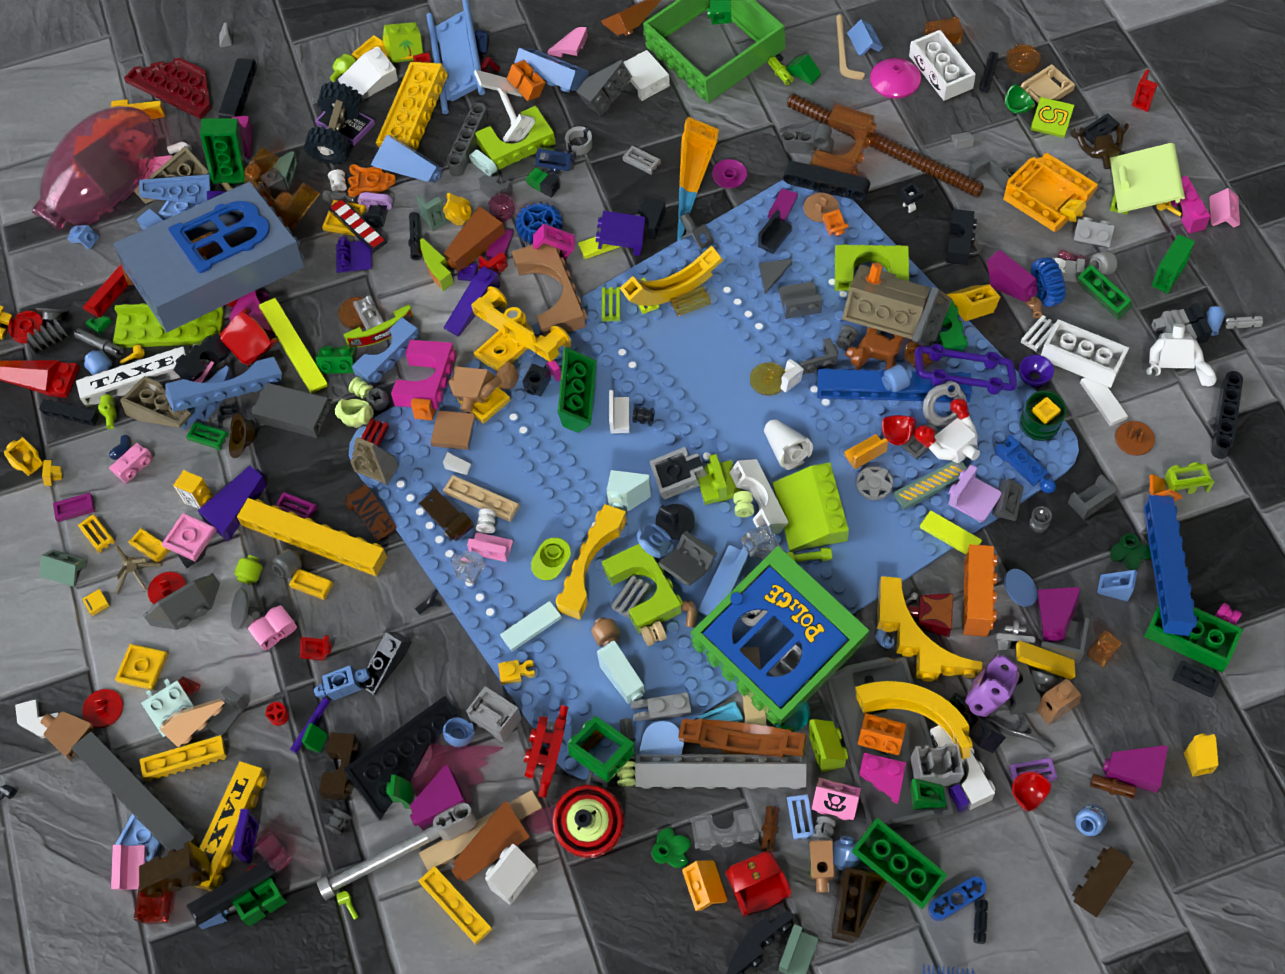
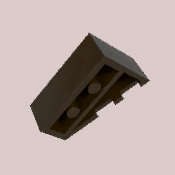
M189 841L184 843V848L178 851L172 849L169 851L168 856L162 859L158 856L139 866V891L150 898L160 897L167 892H178L184 887L198 886L202 882L210 880L209 855Z
M1111 846L1108 850L1106 848L1102 849L1097 857L1100 860L1096 868L1090 867L1084 876L1088 880L1084 886L1079 884L1072 894L1075 897L1073 902L1096 918L1134 863Z
M848 867L840 873L832 939L854 943L860 937L871 911L887 882L879 874Z

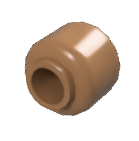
M605 617L597 619L591 629L597 645L604 647L613 640L618 644L621 633L616 622L611 618L606 619Z

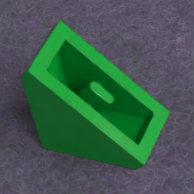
M809 54L794 58L786 66V70L790 74L809 85H812L821 76L820 70Z
M916 778L912 779L910 794L913 810L947 806L943 785Z

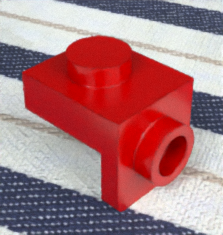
M502 252L488 262L482 256L478 258L479 269L484 266L496 273H501L508 267L506 256Z
M324 635L322 639L302 637L300 640L301 659L324 661L326 656L331 653L332 643L329 642V635Z

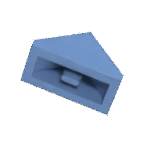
M1130 570L1101 575L1097 593L1128 602L1134 590L1137 571Z

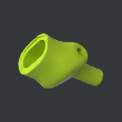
M348 54L338 57L333 64L335 72L330 76V80L335 82L356 60Z
M106 394L100 397L98 410L106 418L107 429H114V421L117 418L115 399L113 396Z

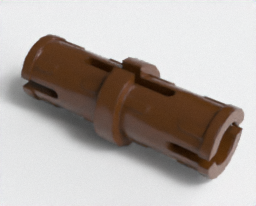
M1094 773L1090 782V787L1107 791L1110 795L1117 794L1132 800L1137 786L1122 783L1116 778L1110 779Z
M766 806L765 824L762 825L763 838L761 850L766 851L768 843V852L775 851L776 833L779 831L777 821L780 811L775 806L773 815L771 814L772 806Z

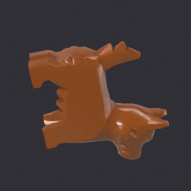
M868 327L866 335L858 347H849L845 355L851 359V364L856 367L855 370H859L864 366L869 358L885 361V370L896 365L895 360L898 357L903 337L894 334L895 338L889 340V338L877 334V329Z

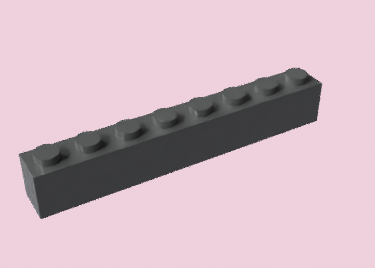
M90 732L71 748L76 756L168 852L172 849L178 851L184 848V843L188 841L196 847L200 846L195 840L198 837L197 834L190 827L186 830L182 826L185 822L177 814L173 816L169 812L171 808L164 800L159 802L156 799L158 794L151 787L147 789L144 786L146 782L139 774L134 776L131 773L133 769L125 760L122 763L118 760L120 755L113 748L108 749L106 747L108 743L101 735L96 737Z

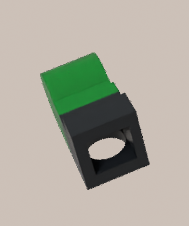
M534 168L526 177V182L529 186L551 198L560 189L559 176L555 174L551 176L539 168Z

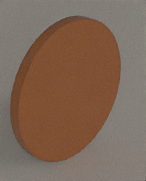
M1128 421L1118 427L1115 441L1118 447L1125 453L1139 456L1148 453L1155 443V436L1146 424L1138 421Z

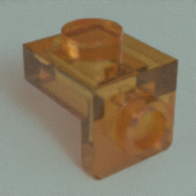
M910 341L905 346L904 359L916 368L915 349L920 345ZM922 353L923 367L925 368L933 360L930 359L929 354Z

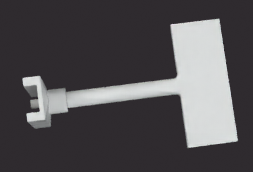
M475 70V76L481 87L499 92L511 119V127L503 137V141L505 143L509 141L514 143L523 141L535 124V120L533 117L521 114L518 117L516 116L507 93L521 97L522 95L518 92L519 88L515 89L505 77Z

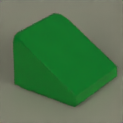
M310 723L302 738V743L308 750L321 752L327 738V733Z

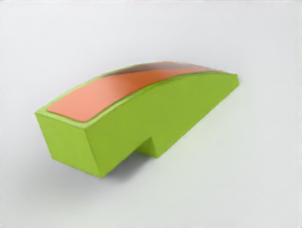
M422 238L420 244L426 268L436 285L444 291L454 283L451 272L447 270L445 258Z

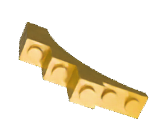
M881 576L878 583L877 629H882L885 632L897 631L896 653L902 654L905 657L917 656L916 678L922 679L925 682L937 681L940 673H943L945 676L963 675L965 678L977 677L982 671V662L957 656L934 643L922 632L911 617L903 597L902 579Z

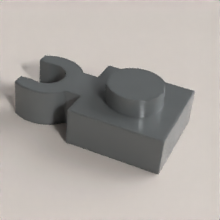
M1088 167L1082 173V175L1098 184L1094 192L1096 198H1101V195L1098 193L1100 189H1103L1106 193L1108 192L1106 185L1099 184L1102 178L1091 167Z

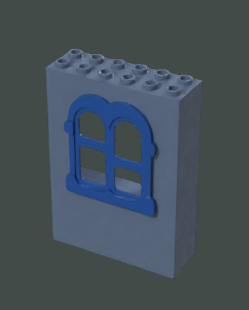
M250 181L113 243L123 269L166 333L304 267L302 262L304 257L298 249L300 246L298 239L292 237L289 227L284 226L281 217H277L272 206L269 207L264 196L261 197L259 189L254 187ZM241 217H244L240 222L230 227L225 226L228 223H231ZM245 227H253L257 230L254 238L233 248L223 238ZM215 229H219V231L215 234H212L195 243L191 242L192 240L202 235H205ZM216 241L223 249V252L208 260H204L197 249Z

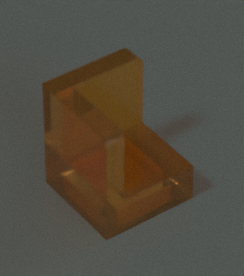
M1105 630L1087 656L1104 668L1118 652L1122 642Z

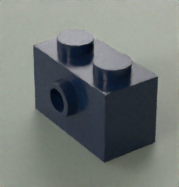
M547 147L537 148L535 166L550 168V171L555 172L574 170L576 152Z

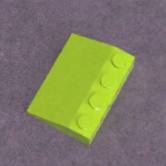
M830 462L807 467L773 482L776 499L788 520V524L784 527L789 552L848 541L849 529Z

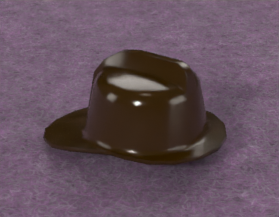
M239 413L234 414L230 425L229 453L232 458H238L244 447L249 446L255 439V422L244 419Z

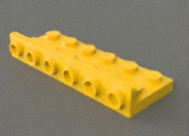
M410 62L377 138L376 145L378 147L382 145L386 135H391L414 150L418 149L448 77V73L442 63Z

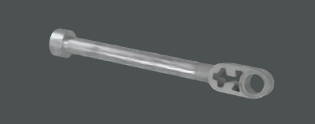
M460 803L438 814L433 820L432 827L330 879L328 876L317 880L320 893L325 900H328L336 895L335 891L439 837L443 840H451L473 829L477 824V817L469 804Z

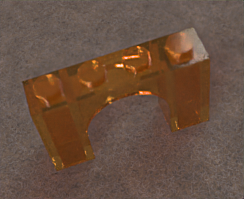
M835 104L829 117L830 127L850 133L855 138L856 144L851 151L843 155H833L816 150L810 165L857 176L858 169L856 168L858 163L861 164L863 161V151L865 148H868L870 134L874 133L877 123H875L874 115Z

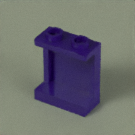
M603 211L602 218L598 217L597 228H600V232H596L595 242H599L598 249H602V244L633 248V255L640 256L645 217Z

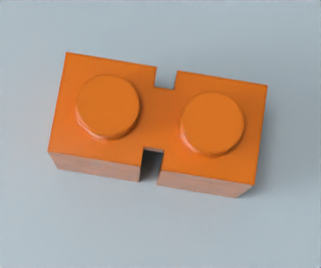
M525 60L512 64L507 80L515 89L519 88L518 92L527 101L540 97L546 82L536 72L533 73L534 69Z

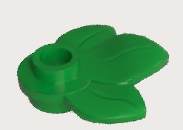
M671 827L660 831L657 835V843L651 850L654 861L659 864L668 863L674 868L686 866L688 861L683 854L689 849L691 840L685 836H675ZM659 850L665 851L666 854H661Z

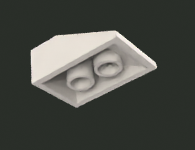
M379 47L363 54L338 79L341 85L344 83L347 87L351 86L353 90L356 89L362 95L363 100L398 81L396 68Z

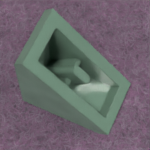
M292 151L271 162L272 169L275 168L281 175L287 189H290L298 166L296 154Z

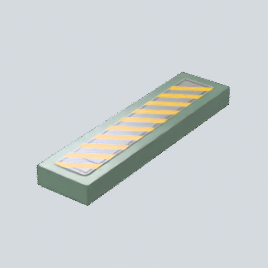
M953 461L895 491L893 496L902 509L906 510L959 482L958 478L963 469L967 470V467L962 461L960 463Z

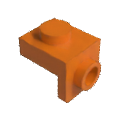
M840 209L822 215L829 236L835 234V237L845 234V230L849 225L848 223L845 224Z
M412 398L411 408L414 419L433 420L436 409H433L431 400Z

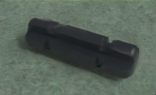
M977 899L975 902V910L977 911L974 920V931L976 932H974L973 941L976 944H985L988 901Z

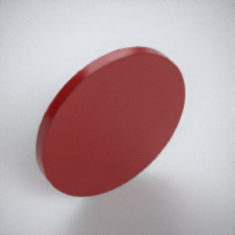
M176 572L161 573L150 582L147 591L148 598L155 605L161 599L187 585L186 581Z
M111 689L95 691L83 704V718L95 728L108 727L121 716L123 700L117 692Z

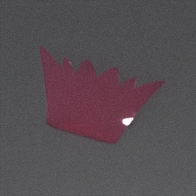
M430 744L412 777L414 794L418 797L439 771L448 765L457 779L466 802H473V796L466 785H474L484 781L483 777L474 768L487 765L488 763L481 760V758L503 749V747H454Z

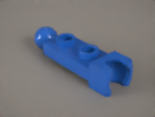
M1012 435L1007 437L1008 439L1005 442L1007 447L1003 444L997 445L995 449L996 455L1003 461L1008 462L1033 487L1040 483L1041 490L1046 494L1056 490L1055 481L1045 478L1048 471L1023 449Z

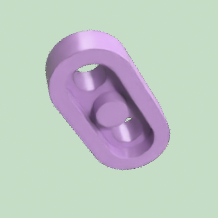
M364 192L359 195L358 204L366 205L367 209H369L370 205L387 206V209L390 210L393 199L387 194Z

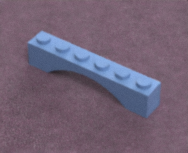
M271 357L256 361L245 373L223 382L199 383L182 379L166 383V397L173 412L183 411L188 408L203 406L207 403L238 397L242 394L257 392L264 389L266 383L281 385L282 373L275 358Z

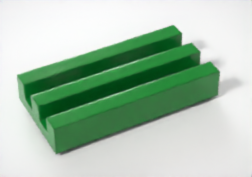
M194 422L186 438L189 441L221 450V445L226 442L225 438H228L229 434L227 431ZM196 429H200V430H203V431H206V432H209V433H213V434L219 435L220 438H219V437H216V436H213V435H210V434L205 433V432L196 431Z

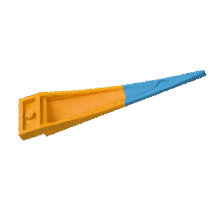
M691 117L685 120L681 141L677 241L681 240L685 230L679 217L691 212L706 168L716 146L719 129Z

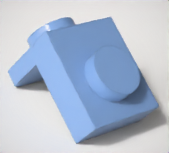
M88 225L74 226L70 230V235L67 239L71 243H82L87 249H91L99 236Z

